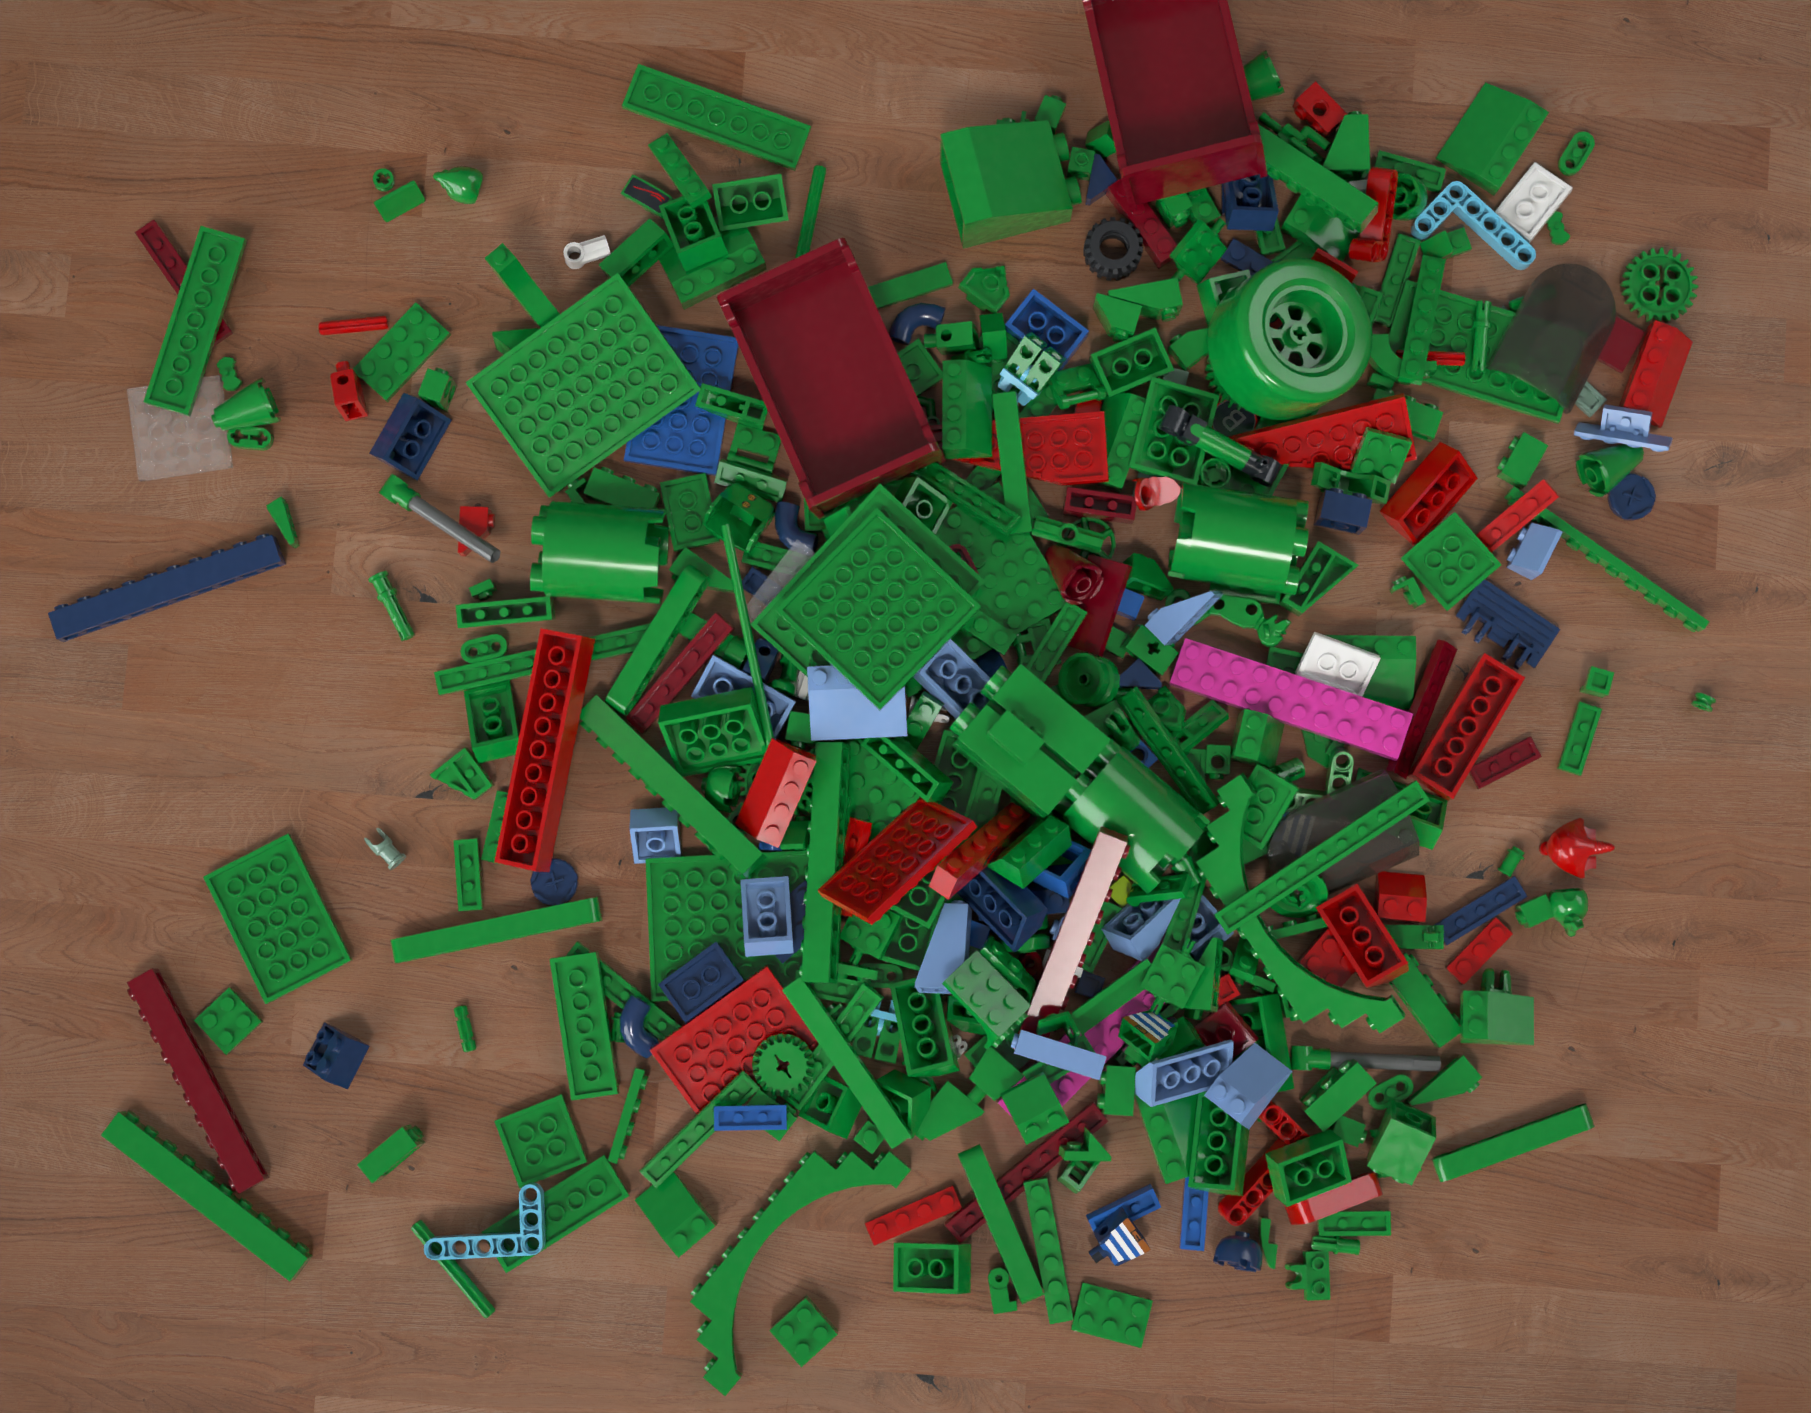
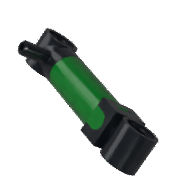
M1169 405L1159 425V428L1165 433L1177 437L1176 439L1189 446L1194 445L1246 473L1253 481L1263 486H1272L1282 466L1275 459L1260 455L1207 426V422L1195 415L1190 416L1187 411L1180 407Z

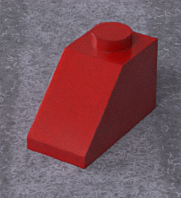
M460 506L459 523L482 539H486L491 534V528L495 526V514H491L492 511L489 507ZM458 541V553L461 556H467L473 551Z

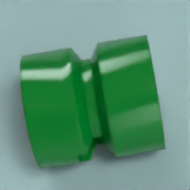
M1218 458L1207 460L1201 467L1197 485L1223 488L1230 480V467L1226 462Z

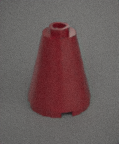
M1055 544L1046 551L1045 560L1049 565L1060 594L1066 602L1071 605H1079L1083 603L1081 600L1087 597L1091 599L1097 594L1103 584L1102 570L1099 566L1062 544Z

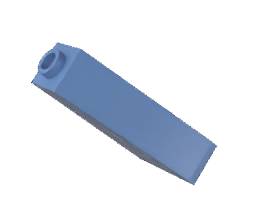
M954 900L951 903H944L915 981V988L919 993L951 994L942 983L969 958L972 910L966 902Z
M1023 1030L1020 1031V1034H1014L1011 1047L1015 1048L1014 1054L1096 1080H1100L1106 1056Z

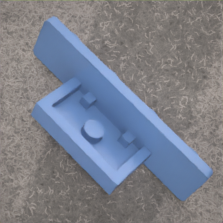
M1604 405L1601 426L1579 422L1574 430V435L1580 436L1584 440L1598 439L1608 444L1622 443L1632 448H1651V450L1656 452L1668 451L1673 440L1672 437L1649 434L1652 412L1612 405Z

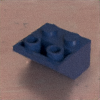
M324 1022L322 1028L317 1033L311 1050L306 1055L303 1066L324 1081L348 1089L370 1046L360 1039Z

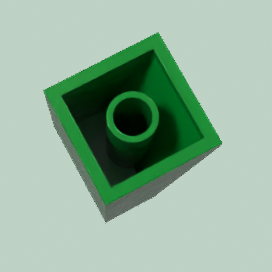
M1359 111L1349 112L1348 115H1344L1322 165L1346 182L1364 180L1370 171L1368 114H1362Z
M1248 709L1242 710L1238 714L1235 725L1230 760L1252 766L1260 763L1268 769L1273 768L1276 765L1285 724L1269 714Z
M1391 1098L1368 1152L1367 1166L1378 1174L1384 1173L1391 1176L1398 1183H1407L1412 1186L1436 1140V1117Z

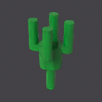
M1265 112L1261 114L1259 120L1274 131L1279 138L1320 165L1324 162L1325 159L1308 146L1307 140L1310 138L1325 151L1330 147L1331 143L1310 126H1304L1299 132L1289 123L1283 127Z

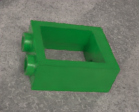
M411 1124L403 1126L359 1162L357 1166L371 1183L380 1181L426 1143L422 1139L424 1134L416 1125L414 1127Z

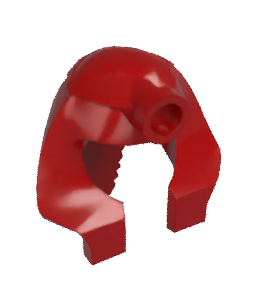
M1578 818L1562 825L1552 833L1548 841L1542 842L1539 845V852L1542 855L1549 856L1552 862L1559 868L1581 879L1585 878L1586 870L1596 869V856L1591 855L1603 854L1615 849V846L1611 843L1596 840V829L1585 827L1583 818Z

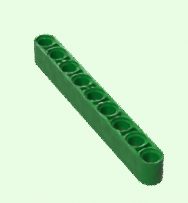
M598 897L396 938L390 941L396 964L602 921Z

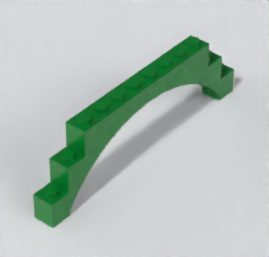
M1244 773L1217 790L1219 793L1217 799L1224 808L1228 807L1230 811L1206 826L1208 828L1206 832L1208 837L1214 844L1217 842L1219 847L1196 861L1198 865L1196 869L1203 879L1207 878L1211 884V887H1209L1211 893L1216 899L1220 898L1225 906L1250 890L1244 866L1243 833L1251 796L1257 792ZM1260 914L1237 928L1239 935L1243 939L1247 938L1251 944L1250 951L1257 960L1260 958L1265 965L1263 970L1270 980L1274 979L1279 986L1276 988L1283 1000L1287 999L1291 1004L1290 1010L1297 1020L1301 1019L1303 1024L1327 1008L1330 1011L1328 1012L1329 1018L1334 1025L1339 1024L1341 1029L1364 1014L1368 1016L1365 1018L1372 1030L1377 1029L1379 1034L1404 1019L1406 1014L1393 995L1386 998L1350 991L1332 984L1309 971L1279 944L1268 930Z
M814 1150L812 1154L807 1151L798 1162L802 1165L796 1173L792 1170L783 1180L786 1183L781 1191L776 1189L768 1198V1201L771 1203L766 1210L762 1207L752 1218L755 1223L749 1229L745 1226L737 1236L740 1240L735 1247L730 1245L721 1255L724 1260L719 1267L714 1264L706 1274L709 1279L704 1285L699 1282L690 1293L693 1296L690 1303L711 1320L710 1323L705 1320L697 1330L700 1335L696 1340L718 1358L717 1360L712 1358L704 1367L706 1373L703 1378L724 1396L729 1393L742 1376V1373L737 1370L734 1353V1315L743 1279L758 1250L782 1222L799 1209L821 1197L851 1187L865 1185H892L894 1188H897L911 1171V1168L890 1150L886 1154L883 1151L873 1162L876 1164L875 1168L853 1150L849 1154L844 1152L836 1161L839 1165L837 1168L817 1151Z

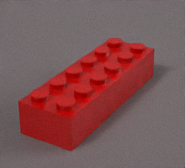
M1485 653L1478 656L1409 772L1408 777L1414 781L1417 780L1419 784L1447 801L1454 799L1526 677Z

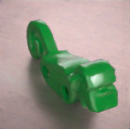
M1174 589L1167 596L1165 607L1174 604L1177 598H1182L1184 601L1190 599L1191 596L1184 589ZM1223 594L1219 600L1224 601V608L1216 610L1213 605L1193 626L1209 616L1222 617L1242 629H1255L1264 646L1275 647L1283 641L1282 635L1287 634L1286 630L1292 622L1284 619L1276 623L1278 620L1277 614L1265 619L1262 606L1258 601L1251 598ZM1251 605L1258 608L1257 613L1254 615L1247 613V608Z

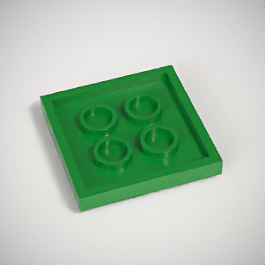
M1456 512L1452 513L1400 558L1446 611L1451 609L1502 565Z
M563 1094L494 1121L519 1189L529 1183L538 1182L588 1162Z

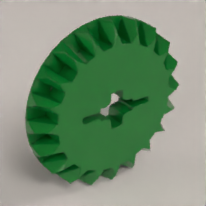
M1317 875L1297 889L1300 891L1299 899L1293 891L1272 905L1271 908L1275 912L1291 918L1313 915L1318 912L1316 907L1327 901V884L1324 883L1323 877Z
M789 1034L773 1035L765 1039L756 1049L752 1061L753 1075L763 1090L771 1091L772 1095L781 1097L792 1096L801 1092L811 1081L815 1069L814 1057L808 1045L800 1038ZM778 1058L783 1062H789L787 1066L788 1073L783 1069H777L779 1066Z

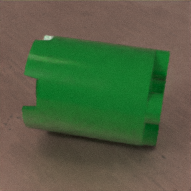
M1183 483L1174 516V522L1179 523L1180 526L1175 550L1169 551L1168 576L1295 595L1300 567L1296 566L1298 556H1305L1308 543L1309 529L1305 528L1309 502L1293 498Z
M552 501L550 505H541L539 516H533L531 542L533 545H543V551L539 553L538 563H532L530 590L544 592L546 596L661 604L664 589L653 587H658L659 567L668 564L669 527L655 525V523H663L664 516L667 515V509Z
M1113 739L1110 740L1085 772L1076 779L1075 784L1054 807V810L1062 816L1060 819L1092 846L1101 826L1128 836L1127 844L1131 846L1126 859L1121 858L1118 866L1122 867L1121 871L1147 894L1160 883L1161 880L1158 877H1161L1171 865L1170 861L1174 858L1181 860L1204 832L1202 829L1211 822L1124 746L1118 745Z

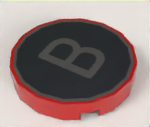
M1225 400L1217 404L1212 428L1228 437L1255 430L1257 417L1242 407L1240 410H1237L1235 403L1228 408V401Z

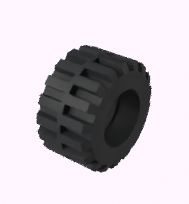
M1110 217V221L1104 218L1100 221V224L1095 223L1092 230H1089L1083 250L1086 266H1090L1089 270L1092 273H1097V277L1100 279L1102 276L1107 277V281H1111L1112 278H1116V281L1121 280L1122 276L1126 278L1130 276L1132 271L1136 270L1143 253V239L1139 237L1140 231L1138 228L1134 230V224L1131 222L1126 224L1124 218H1120V221H1116V217ZM1107 239H1117L1125 245L1127 253L1121 259H1108L1101 253L1100 244Z

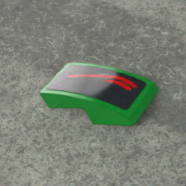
M633 174L620 193L624 198L642 206L644 210L662 219L663 216L659 205L674 200L673 197Z

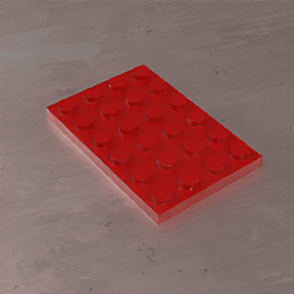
M920 797L818 889V892L823 898L873 925L882 918L885 912L897 904L910 889L914 888L926 874L933 871L940 861L950 855L953 849L963 840L967 839L977 826L973 820L936 802H926Z
M767 965L650 1049L652 1055L696 1114L742 1070L757 1083L753 1075L752 1061L756 1049L765 1039L777 1034H789L803 1040L811 1051L819 1045L782 991L784 989ZM778 1058L779 1066L777 1069L785 1071L789 1062H783Z

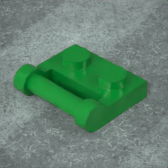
M1091 364L1057 371L1048 382L1061 410L1069 408L1070 405L1094 399L1100 401L1106 398L1105 389L1100 385ZM1088 389L1092 390L1084 393L1067 396V394L1076 393Z
M737 424L727 460L773 474L782 441L778 434ZM738 449L769 457L768 462L765 463L737 455Z

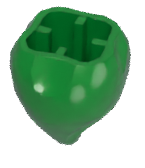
M457 166L450 170L444 169L442 172H435L433 178L440 182L442 188L446 189L448 196L452 200L462 204H474L479 194L483 174L472 167Z
M1582 888L1551 890L1549 902L1551 910L1555 915L1554 918L1561 923L1566 934L1569 937H1573L1578 929L1584 927L1582 920L1588 911L1587 893Z

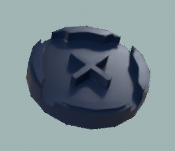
M1630 473L1608 493L1607 500L1610 509L1616 516L1623 520L1634 521L1643 518L1651 512L1656 494L1653 485L1648 479Z
M557 858L552 859L549 872L533 871L530 879L535 897L542 903L551 906L570 901L576 894L579 885L578 875L574 867L567 861Z

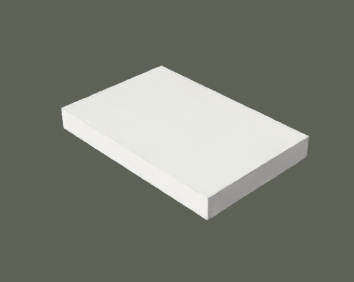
M1534 162L1495 210V213L1530 243L1571 193L1573 187Z
M1314 632L1295 671V675L1362 697L1381 658L1372 652Z

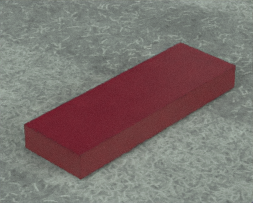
M1529 736L1473 765L1469 774L1477 789H1481L1542 756L1532 737Z

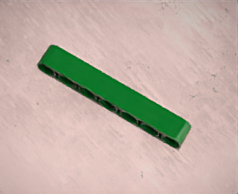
M691 564L684 568L605 699L606 704L624 716L632 711L710 582V576Z
M1584 1103L1432 1158V1162L1439 1181L1445 1182L1594 1128L1595 1125L1587 1104Z
M980 1144L958 1153L959 1160L1021 1304L1023 1305L1043 1296L1044 1293Z

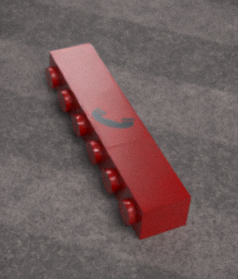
M1011 802L937 865L929 887L949 900L1024 832L1031 814Z

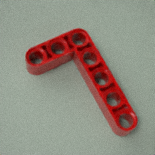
M1272 1100L1258 1117L1278 1137L1265 1153L1292 1144L1298 1139L1302 1140L1310 1137ZM1265 1153L1245 1174L1243 1196L1226 1195L1218 1205L1219 1214L1233 1226L1242 1225L1273 1192Z

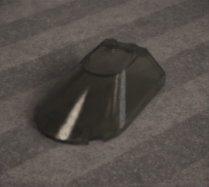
M1560 264L1542 272L1528 288L1486 368L1520 378L1556 399L1564 409L1563 413H1570L1615 324L1616 305L1612 291L1607 283L1593 270L1578 264Z
M1380 769L1309 802L1284 816L1277 826L1271 842L1268 843L1267 859L1272 874H1275L1397 793L1398 790L1389 774L1384 769ZM1410 815L1320 873L1318 876L1323 877L1324 883L1327 884L1328 895L1419 856L1420 841ZM1297 889L1294 891L1295 894H1300V891Z

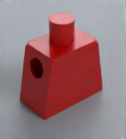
M348 361L338 362L336 364L337 372L330 374L336 408L345 421L367 417L368 412L359 377L354 369L350 368Z

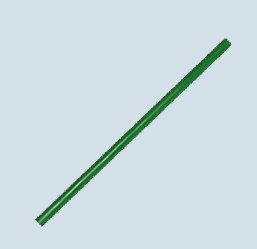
M730 524L721 526L767 749L774 735Z

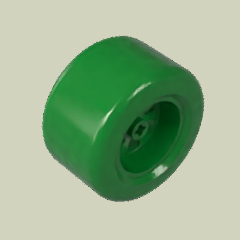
M1288 258L1263 267L1232 289L1221 300L1209 325L1207 344L1209 360L1216 379L1234 402L1248 412L1263 418L1290 420L1314 412L1345 394L1358 382L1371 356L1373 334L1366 305L1359 292L1346 277L1334 268L1316 260ZM1273 314H1276L1283 323L1280 330L1269 326L1270 318ZM1272 339H1278L1281 342L1283 348L1280 352L1275 347ZM1291 352L1299 354L1301 366L1294 365L1288 361Z

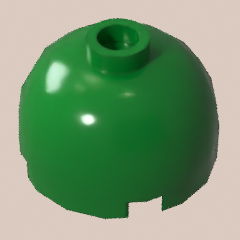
M1398 173L1393 219L1409 221L1418 217L1424 211L1428 200L1427 189L1423 182L1415 176Z
M720 765L712 769L707 778H703L701 791L705 792V799L717 810L732 813L731 806H737L741 792V786H738V784L742 782L737 781V774L742 773L741 768L731 765Z

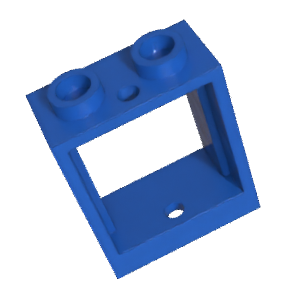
M1071 841L1072 846L1061 855L1073 861V863L1061 876L1044 870L1033 880V882L1068 899L1075 892L1091 852L1090 849Z

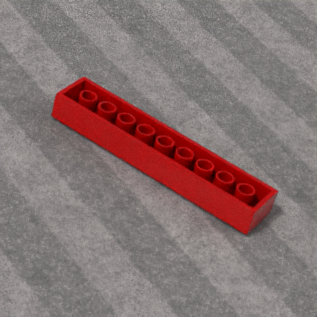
M540 628L495 863L536 872L550 871L595 643L593 638Z

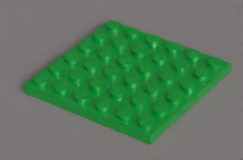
M876 508L776 609V612L881 711L981 609V606Z

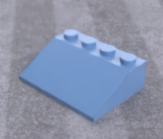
M833 666L807 667L811 741L907 736L905 686L879 711Z

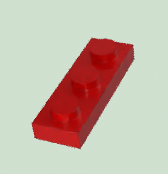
M1494 917L1445 969L1464 985L1513 933Z

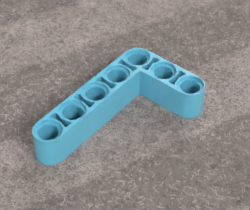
M1460 181L1451 182L1417 217L1411 226V234L1414 238L1421 241L1426 240L1453 212L1513 268L1525 270L1536 258L1535 249ZM1454 190L1458 192L1460 198L1451 197L1449 191ZM1467 206L1474 207L1477 214H1470L1467 211ZM1434 207L1442 208L1444 215L1436 214ZM1484 222L1492 223L1494 230L1486 229ZM1424 223L1427 225L1428 231H1421L1418 228V224ZM1501 238H1508L1511 242V245H1504L1501 242ZM1518 253L1526 254L1528 261L1520 260Z
M529 1183L521 1188L519 1192L520 1232L436 1236L428 1240L424 1245L425 1255L431 1260L536 1255L543 1250L546 1243L543 1188L538 1183ZM528 1188L536 1190L537 1198L535 1201H531L526 1197V1190ZM533 1212L538 1216V1223L536 1225H531L527 1222L528 1213ZM529 1237L537 1238L539 1241L538 1249L534 1250L528 1246ZM505 1238H510L514 1241L515 1248L512 1251L505 1249L503 1245ZM482 1239L489 1241L491 1245L489 1252H484L480 1249L479 1244ZM458 1240L466 1244L465 1253H459L456 1250L455 1244ZM433 1242L441 1244V1254L433 1253L431 1249Z

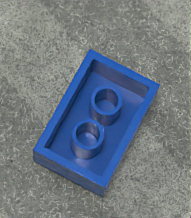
M1035 289L1029 293L1005 324L1006 331L1019 342L1022 341L1025 335L1032 332L1048 344L1045 349L1051 346L1064 356L1066 361L1057 371L1064 368L1086 340L1089 330Z

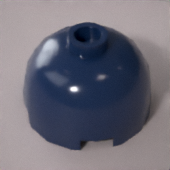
M1235 1231V1235H1227L1217 1244L1213 1262L1220 1266H1224V1262H1227V1265L1234 1267L1236 1270L1256 1272V1270L1261 1271L1263 1253L1259 1244L1249 1238V1233Z

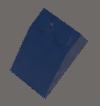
M1260 174L1224 183V214L1227 229L1273 231L1279 209L1274 182L1269 175L1261 178Z

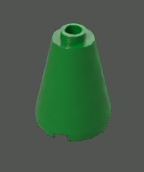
M1266 50L1243 66L1251 101L1285 93L1283 86L1280 87V79Z
M263 378L255 380L214 408V414L211 415L215 427H220L225 431L280 422L281 417L275 416L279 410L270 388L264 389L262 385L266 381Z
M1621 443L1581 454L1579 456L1580 459L1576 461V470L1583 485L1588 484L1591 488L1588 491L1592 495L1603 497L1643 461V448H1632L1627 444Z

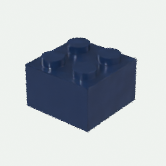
M1337 488L1325 490L1319 497L1314 525L1360 535L1367 528L1372 500L1367 499L1366 495L1360 493H1353V496L1343 494L1344 491Z

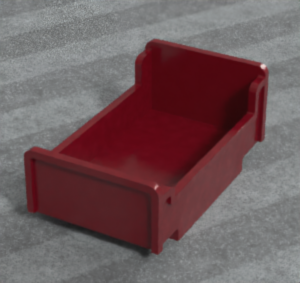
M1082 0L1117 153L1121 179L1130 211L1137 209L1136 205L1258 174H1260L1261 178L1268 176L1263 143L1258 122L1255 119L1227 0Z
M839 238L726 290L716 297L798 477V485L808 508L817 518L826 517L825 512L873 491L879 484L884 486L936 461H939L940 464L946 462L945 456L937 444L925 413L855 261L854 254L845 238Z

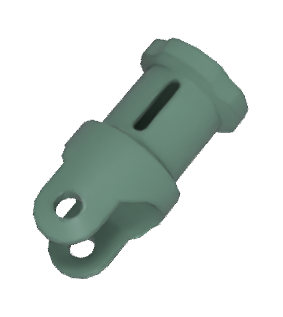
M376 828L384 841L378 845H373L368 838L365 837L364 840L377 856L380 855L385 860L391 871L405 860L406 855L404 853L401 854L393 846V841L380 828Z

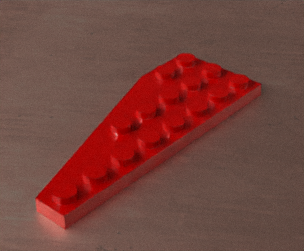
M1404 393L1228 436L1260 455L1271 457L1283 465L1289 464V467L1314 468L1315 462H1323L1333 467L1350 470L1366 427L1411 438L1412 444L1404 462L1417 459Z
M1104 411L1020 418L1026 477L1061 486L1109 482ZM992 420V457L952 460L1001 471L995 420ZM930 425L937 444L943 452L942 425Z

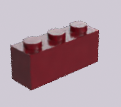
M1067 487L1063 515L1133 524L1137 504L1135 496Z

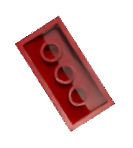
M1657 320L1653 321L1647 327L1618 407L1652 412L1651 425L1662 428L1693 341L1678 328Z
M1439 442L1379 512L1393 529L1415 546L1435 529L1478 478L1459 450Z
M772 737L735 821V825L754 838L779 848L815 766L816 755Z
M1358 884L1316 907L1366 988L1388 983L1409 971L1407 960Z

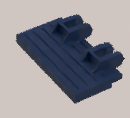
M1483 580L1470 592L1455 615L1463 622L1469 614L1471 615L1461 632L1464 635H1467L1472 630L1477 620L1484 624L1475 635L1474 641L1476 643L1482 640L1489 628L1491 630L1486 637L1504 648L1509 640L1511 643L1501 657L1503 661L1506 662L1511 657L1516 646L1521 648L1523 652L1514 662V668L1517 670L1522 666L1529 654L1531 656L1526 664L1535 668L1561 630L1487 580Z

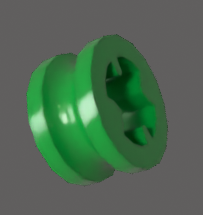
M381 168L373 175L374 185L379 191L387 192L393 188L395 180L393 174L388 169ZM380 176L390 177V179H387L388 183L386 185L382 182L378 183Z
M1695 693L1696 700L1692 701L1691 704L1701 710L1712 712L1713 708L1711 705L1716 703V699L1703 693Z

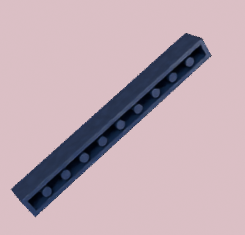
M262 534L255 538L256 541L236 543L233 545V549L227 551L224 549L216 550L211 553L210 557L204 559L202 557L193 558L188 561L189 564L181 567L180 565L170 566L166 568L167 572L147 574L144 576V580L124 582L121 584V588L115 590L113 588L104 589L99 592L98 596L92 598L91 596L81 597L77 599V603L72 605H58L54 607L55 611L48 613L55 637L59 641L66 642L284 566L286 563L278 539L273 535Z

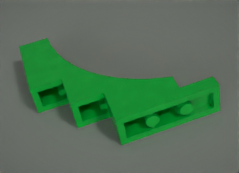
M503 243L485 257V260L500 281L540 328L560 315L518 259Z

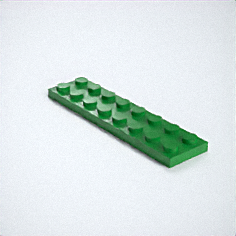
M641 64L637 65L622 104V108L794 171H796L811 131L810 125Z
M200 226L143 401L145 404L191 417L247 243L245 238Z

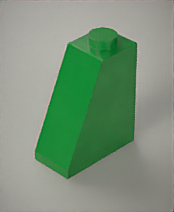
M947 1080L931 1099L930 1109L915 1135L922 1141L925 1138L931 1141L981 1116L985 1111Z

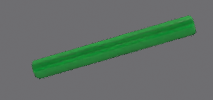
M815 165L813 169L795 258L810 252L826 175V167Z
M422 1220L417 1221L411 1227V1230L423 1245L435 1237ZM433 1242L431 1245L433 1253L441 1254V1244ZM454 1259L437 1260L484 1318H488L495 1312L492 1304Z

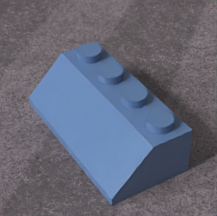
M951 639L913 677L933 697L945 703L943 707L955 719L958 718L970 702L982 710L990 701L980 691L991 678Z
M713 655L691 697L700 698L752 687L754 691L752 676ZM763 683L773 735L775 739H778L789 720L790 711L793 710L796 701Z
M1227 1040L1150 1062L1136 1072L1135 1095L1150 1107L1208 1091L1217 1077L1232 1064L1234 1041Z

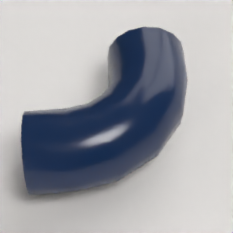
M918 303L908 306L897 314L888 333L891 340L909 345L916 328L929 326L936 329V325L942 323L946 308L929 303Z
M777 502L775 529L779 540L789 550L813 557L817 550L818 534L803 531L799 527L798 514L800 506L787 502Z
M631 994L620 1016V1032L627 1046L642 1057L649 1058L652 1055L650 1049L658 1043V1038L647 1032L644 1028V1020L651 1006Z

